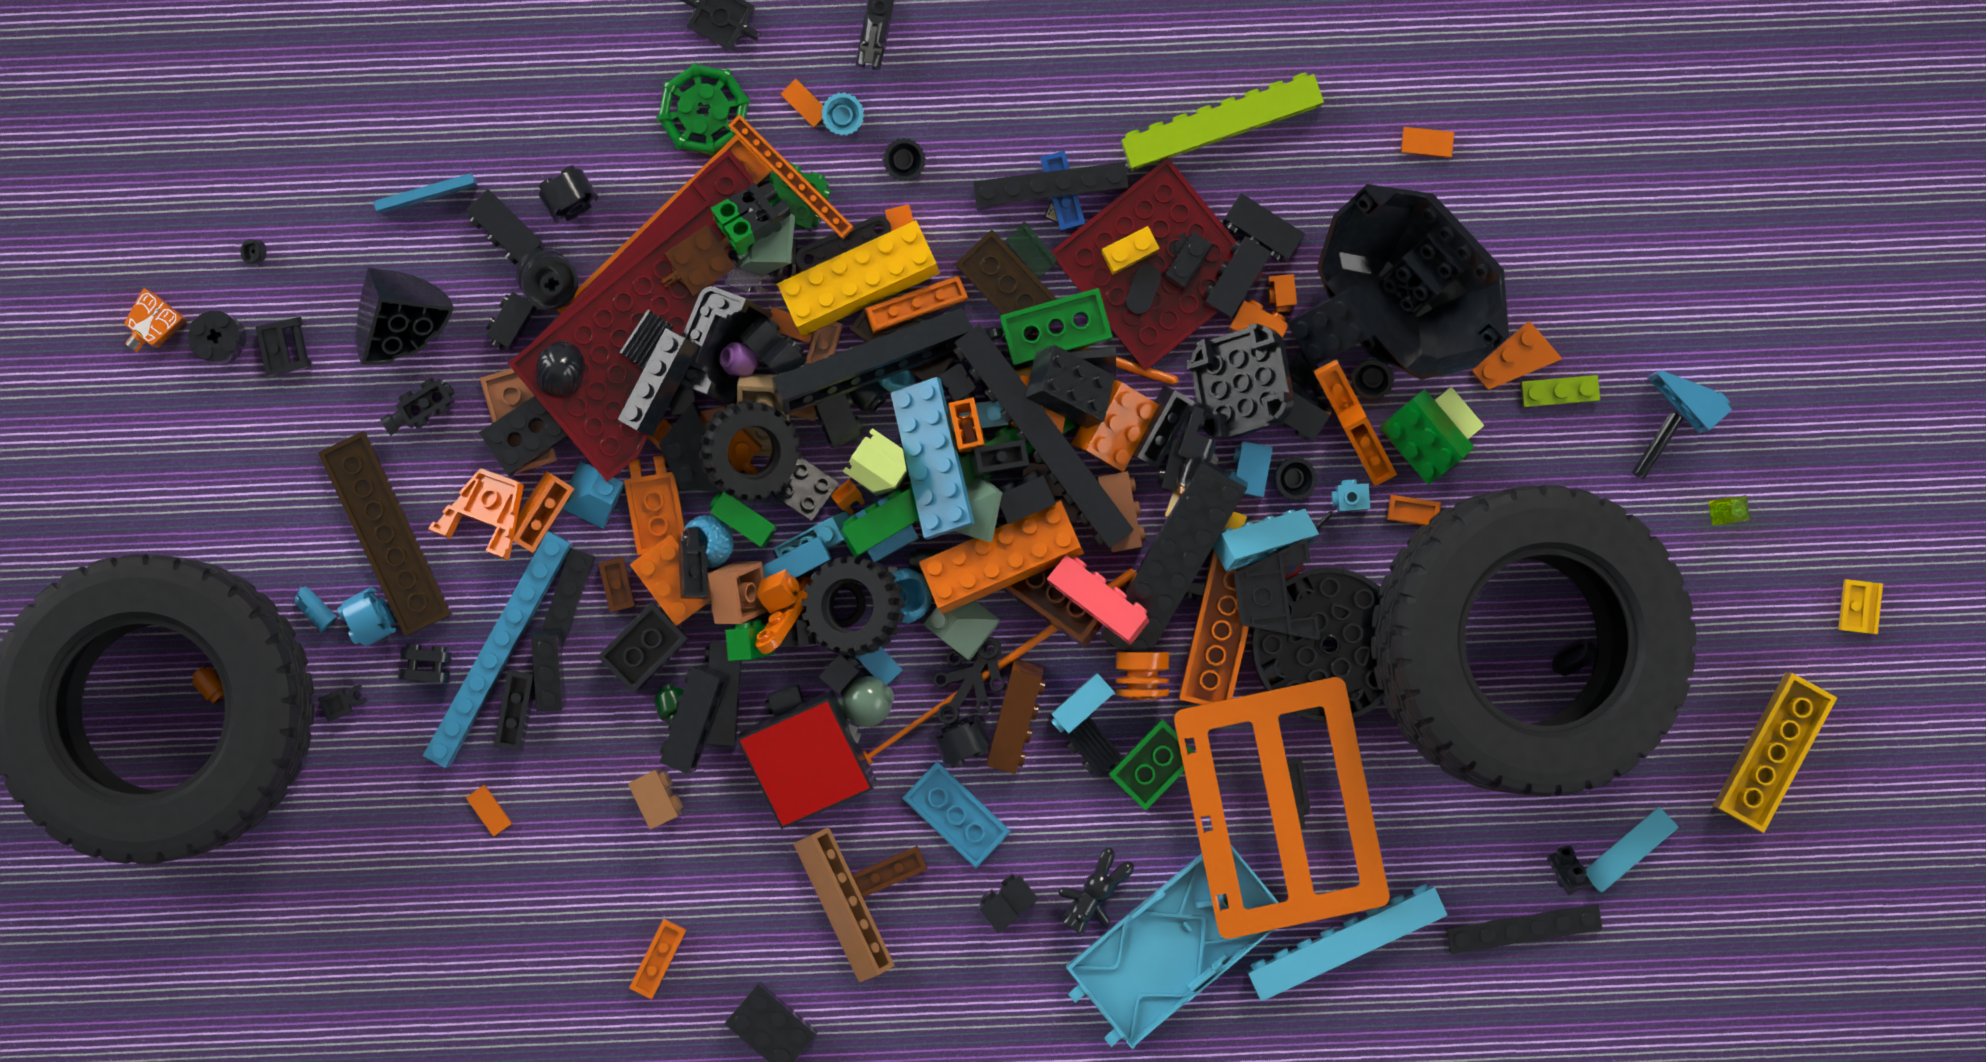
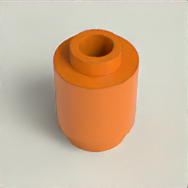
M202 666L192 675L194 680L191 683L207 701L216 704L224 698L221 680L212 666L208 668Z

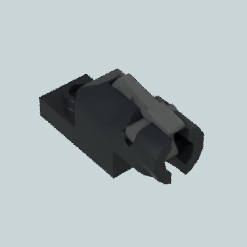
M868 0L856 66L865 69L866 63H871L872 70H881L895 0Z

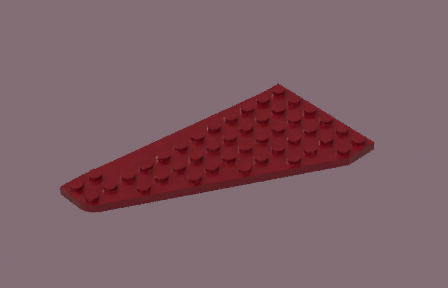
M729 149L712 162L528 347L507 363L606 482L611 480L639 456L648 436L618 420L643 372V369L620 355L619 352L647 310L673 325V332L683 335L698 296L701 293L700 291L692 296L686 286L679 281L668 287V289L664 287L672 279L664 284L660 280L673 272L671 264L664 253L706 225H708L715 237L720 240L725 238V235L714 221L711 208L733 195L749 189L748 186L754 183L752 176ZM731 246L726 249L727 253H729ZM564 340L571 342L579 348L585 360V370L581 386L576 393L565 398H554L544 393L537 383V359L540 352L551 343Z

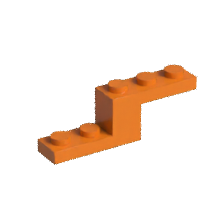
M1337 359L1316 369L1314 373L1373 485L1377 486L1396 476L1395 469Z

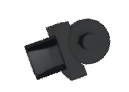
M1570 845L1558 848L1557 853L1548 855L1547 861L1558 877L1557 883L1565 889L1568 895L1580 889L1591 888L1592 882L1587 876V871L1576 858L1575 852Z

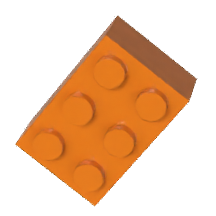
M1114 380L1105 421L1089 428L1080 426L1071 445L1105 465L1124 472L1159 404L1126 384Z
M672 532L634 560L630 566L674 625L677 626L710 602L711 595L708 587V598L706 599L680 598L678 555L680 541Z

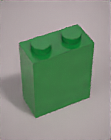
M725 492L722 495L718 493L710 504L712 507L710 513L764 549L779 528Z

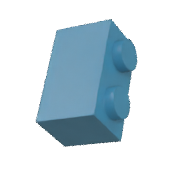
M1244 441L1241 442L1240 447H1235L1233 461L1237 462L1236 471H1231V473L1248 482L1244 495L1257 498L1264 497L1273 447Z

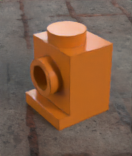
M1294 274L1269 276L1267 284H1272V288H1268L1269 302L1274 303L1277 313L1291 312V307L1297 305Z

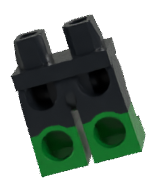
M771 182L758 188L756 183L748 186L749 189H745L711 208L715 223L739 256L747 252V247L754 242L769 236L774 231L777 232L782 229L781 221L791 215L790 209L784 200L773 206L770 204L771 201L778 198V193Z

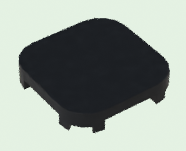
M1248 324V328L1211 340L1202 339L1196 343L1198 346L1193 351L1191 359L1187 360V370L1192 371L1197 405L1199 408L1204 409L1203 415L1206 417L1202 429L1207 435L1222 440L1233 439L1276 426L1283 422L1291 413L1294 404V394L1286 349L1281 335L1275 329L1260 324Z

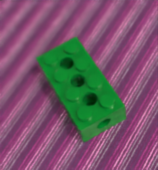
M1099 288L1000 315V322L1013 368L1034 362L1037 351L1053 344L1066 351H1074L1107 342L1113 338ZM1077 315L1085 316L1088 320L1087 325L1084 327L1076 326L1073 322L1074 317ZM1052 322H1059L1063 326V331L1059 334H1053L1049 330V325ZM1028 329H1035L1039 336L1036 340L1029 341L1024 337V332Z

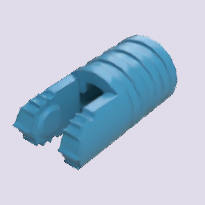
M306 586L300 587L293 601L305 617L322 633L337 620L338 616L311 589Z

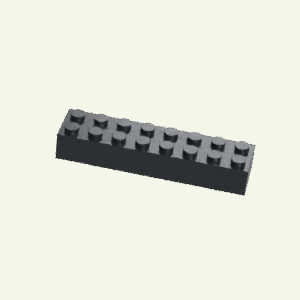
M1202 457L1124 591L1128 602L1132 605L1137 602L1148 611L1146 615L1148 616L1149 623L1131 645L1127 644L1105 626L1101 631V639L1124 652L1150 653L1247 490L1248 482Z

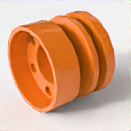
M1116 652V669L1127 671L1126 677L1116 679V683H1127V689H1116V696H1122L1130 700H1155L1159 697L1169 696V689H1158V683H1169L1168 678L1158 677V671L1169 669V652Z

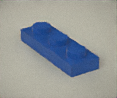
M1065 151L1040 157L1043 172L1070 169ZM1078 196L1051 198L1060 231L1085 224Z

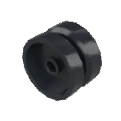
M539 247L531 250L521 258L516 268V281L519 289L535 307L542 310H557L565 307L574 298L578 290V276L575 268L561 252L555 249Z

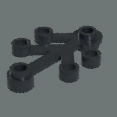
M988 637L972 657V659L977 658L972 667L949 673L939 672L934 676V684L941 689L946 688L949 683L964 680L950 704H944L939 708L938 718L942 723L953 725L958 721L960 715L958 710L973 685L977 697V710L981 714H989L992 711L993 706L987 698L982 677V671L986 664L991 675L990 688L994 692L1000 693L1006 687L1004 679L1001 678L997 662L1002 653V646L996 638ZM993 646V653L986 654V647ZM951 651L947 655V662L953 667H958L963 661L968 660L957 651ZM955 654L959 655V661L952 663L951 657ZM940 676L946 678V682L942 685L937 683ZM996 680L1002 681V686L999 689L993 687ZM988 702V709L982 711L980 709L981 703ZM953 711V718L949 720L946 719V712Z

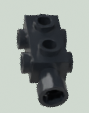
M432 377L420 384L422 389L413 394L412 391L401 395L398 398L400 403L395 405L398 411L392 415L387 414L380 418L389 435L392 436L399 432V428L405 424L410 428L416 427V429H419L430 422L428 418L436 413L440 416L451 409L450 405L455 402L452 397L455 392L449 382H443L441 379L435 381ZM436 393H441L442 395L440 402L434 401ZM418 406L420 413L414 416L412 409Z

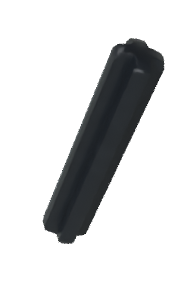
M1673 411L1669 414L1633 469L1632 473L1640 479L1646 478L1682 423L1683 417L1679 413Z

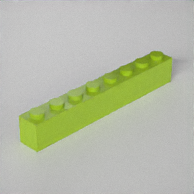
M1307 72L1292 77L1293 81L1284 84L1283 81H1278L1268 85V90L1260 92L1259 89H1254L1246 92L1244 98L1236 100L1235 97H1231L1221 101V106L1211 108V105H1207L1197 109V114L1187 116V113L1175 116L1172 118L1173 122L1164 125L1163 121L1148 126L1149 130L1140 133L1139 130H1134L1126 133L1125 138L1121 140V145L1130 171L1158 163L1167 157L1172 158L1322 107L1324 100L1315 74L1308 76Z

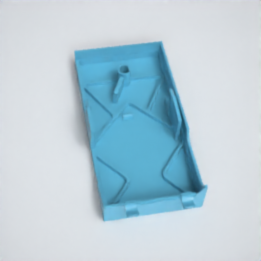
M1231 845L1244 908L1251 909L1279 903ZM1201 853L1066 965L1067 970L1079 983L1068 995L1076 1003L1086 994L1114 1028L1104 1037L1111 1047L1122 1038L1134 1049L1145 1036L1177 1009L1191 1001L1274 930L1231 939L1223 938L1219 934ZM1226 894L1217 895L1220 910L1229 908Z

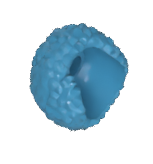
M703 515L694 518L685 526L684 530L688 527L698 528L699 542H703V547H706L707 568H718L727 561L734 547L733 532L729 525L719 518Z
M904 568L893 572L892 574L896 577L894 582L900 584L903 591L899 593L900 598L905 601V607H901L900 614H904L903 622L909 624L920 619L929 610L932 593L926 578L917 571Z

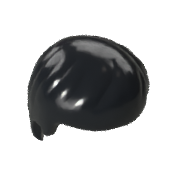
M560 340L551 343L540 352L537 359L536 379L544 393L554 398H565L579 390L585 370V360L579 348L571 342Z

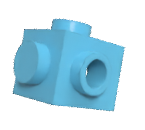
M1342 480V485L1336 486V491H1332V506H1337V512L1370 509L1369 483L1357 484V480Z

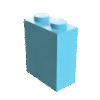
M1095 673L1051 712L1054 717L1051 722L1060 732L1066 730L1069 734L1115 692L1098 673Z

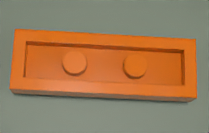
M665 918L662 920L629 989L653 999L687 929Z

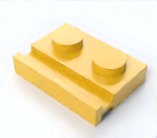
M1844 579L1838 630L1878 634L1883 590L1882 583Z

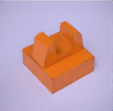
M850 479L830 495L837 505L849 514L854 512L850 507L854 501H858L861 505L864 504L862 493Z

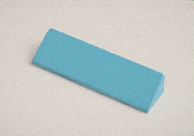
M1660 807L1656 808L1585 869L1587 876L1592 882V886L1597 892H1604L1678 828L1677 824Z

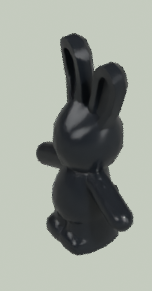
M1105 847L1102 850L1095 872L1086 879L1083 891L1067 887H1061L1058 891L1061 897L1074 899L1069 908L1059 916V920L1080 935L1083 934L1093 914L1096 915L1102 926L1110 924V919L1100 902L1109 899L1113 894L1115 886L1127 879L1134 871V864L1126 861L1121 863L1107 876L1115 857L1114 850L1110 847Z

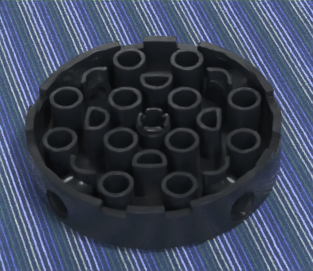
M1339 568L1313 569L1286 580L1290 619L1317 616L1320 639L1314 640L1253 627L1251 654L1255 671L1266 691L1338 677L1346 684L1353 718L1374 709L1383 701V696H1385L1384 690H1379L1374 672L1377 661L1372 659L1371 637L1375 636L1372 620L1374 608L1380 604V599L1378 598L1380 586L1364 575ZM1328 637L1334 639L1336 643L1335 649L1332 652H1327L1323 649V641ZM1321 706L1292 712L1304 718L1326 722L1325 712Z

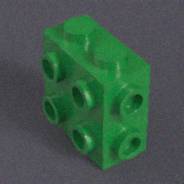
M789 163L828 201L831 190L828 189V181L824 180L825 176L811 171L810 175L801 172V167ZM772 171L769 183L771 182L776 189L778 198L771 201L770 204L773 206L784 200L790 209V213L795 215L794 226L809 232L812 231L813 226L817 228L821 218Z

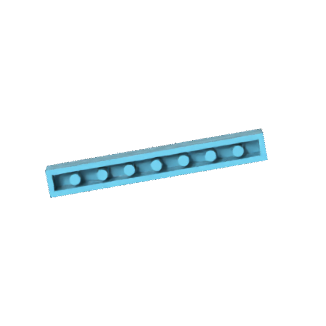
M1427 884L1420 885L1412 890L1414 893L1405 898L1403 895L1394 897L1389 900L1390 905L1384 908L1369 909L1366 911L1367 915L1360 919L1354 916L1345 920L1343 927L1336 930L1334 927H1330L1321 931V937L1311 940L1310 937L1298 942V947L1291 951L1285 948L1274 953V958L1267 962L1261 959L1250 965L1251 969L1247 973L1259 999L1262 1002L1447 916L1435 887H1427Z

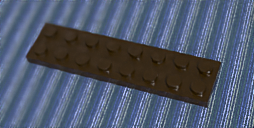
M362 431L318 452L404 636L407 637L453 615L366 431Z

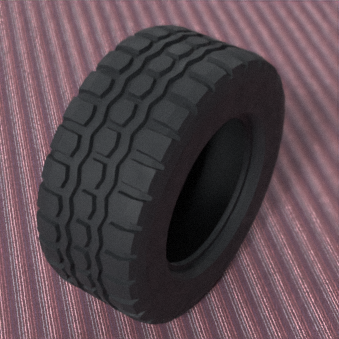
M1531 485L1489 492L1464 499L1456 503L1454 507L1446 508L1430 519L1428 526H1421L1408 539V547L1401 548L1390 565L1392 572L1384 577L1378 593L1380 604L1375 606L1372 628L1375 629V636L1371 637L1372 659L1377 661L1374 672L1379 690H1384L1385 696H1383V701L1392 719L1399 721L1397 726L1400 732L1410 744L1418 745V752L1433 765H1440L1442 771L1460 781H1467L1470 785L1479 788L1531 796H1563L1581 793L1584 789L1591 790L1611 782L1613 776L1620 777L1637 766L1639 758H1646L1661 742V734L1666 735L1678 716L1676 710L1678 707L1683 706L1689 691L1690 684L1687 683L1688 677L1693 676L1696 654L1692 652V646L1696 645L1695 622H1692L1690 615L1694 614L1688 591L1684 592L1682 586L1685 582L1675 562L1669 561L1670 554L1656 536L1649 535L1650 529L1633 514L1626 515L1627 511L1618 504L1606 498L1599 500L1596 494L1577 488L1569 490L1567 487L1559 485ZM1523 558L1540 561L1566 575L1587 600L1594 617L1597 632V652L1594 667L1581 693L1570 705L1556 715L1530 724L1510 717L1487 699L1471 673L1465 647L1466 624L1476 596L1494 574L1508 564Z
M130 554L119 558L110 557L92 562L87 568L79 567L63 575L60 578V583H51L36 595L35 603L27 604L14 620L15 628L7 631L0 645V775L5 776L6 781L4 784L16 803L21 802L24 805L22 810L29 819L38 827L45 826L46 833L63 845L71 843L75 851L93 858L101 856L105 861L122 864L132 862L137 865L175 861L202 854L240 838L244 832L250 831L266 818L269 810H274L287 794L288 785H293L302 768L301 757L307 755L312 735L308 731L309 726L314 725L315 704L310 702V696L314 694L311 673H307L305 668L308 660L301 643H296L294 639L296 633L286 617L280 616L278 614V607L264 593H258L255 586L242 577L232 575L228 570L219 566L190 558L148 554ZM152 625L174 630L194 642L214 665L221 680L225 698L224 726L219 742L211 757L196 774L168 790H153L139 787L123 780L110 771L92 749L85 733L82 718V698L85 684L97 659L112 643L122 636L139 628Z

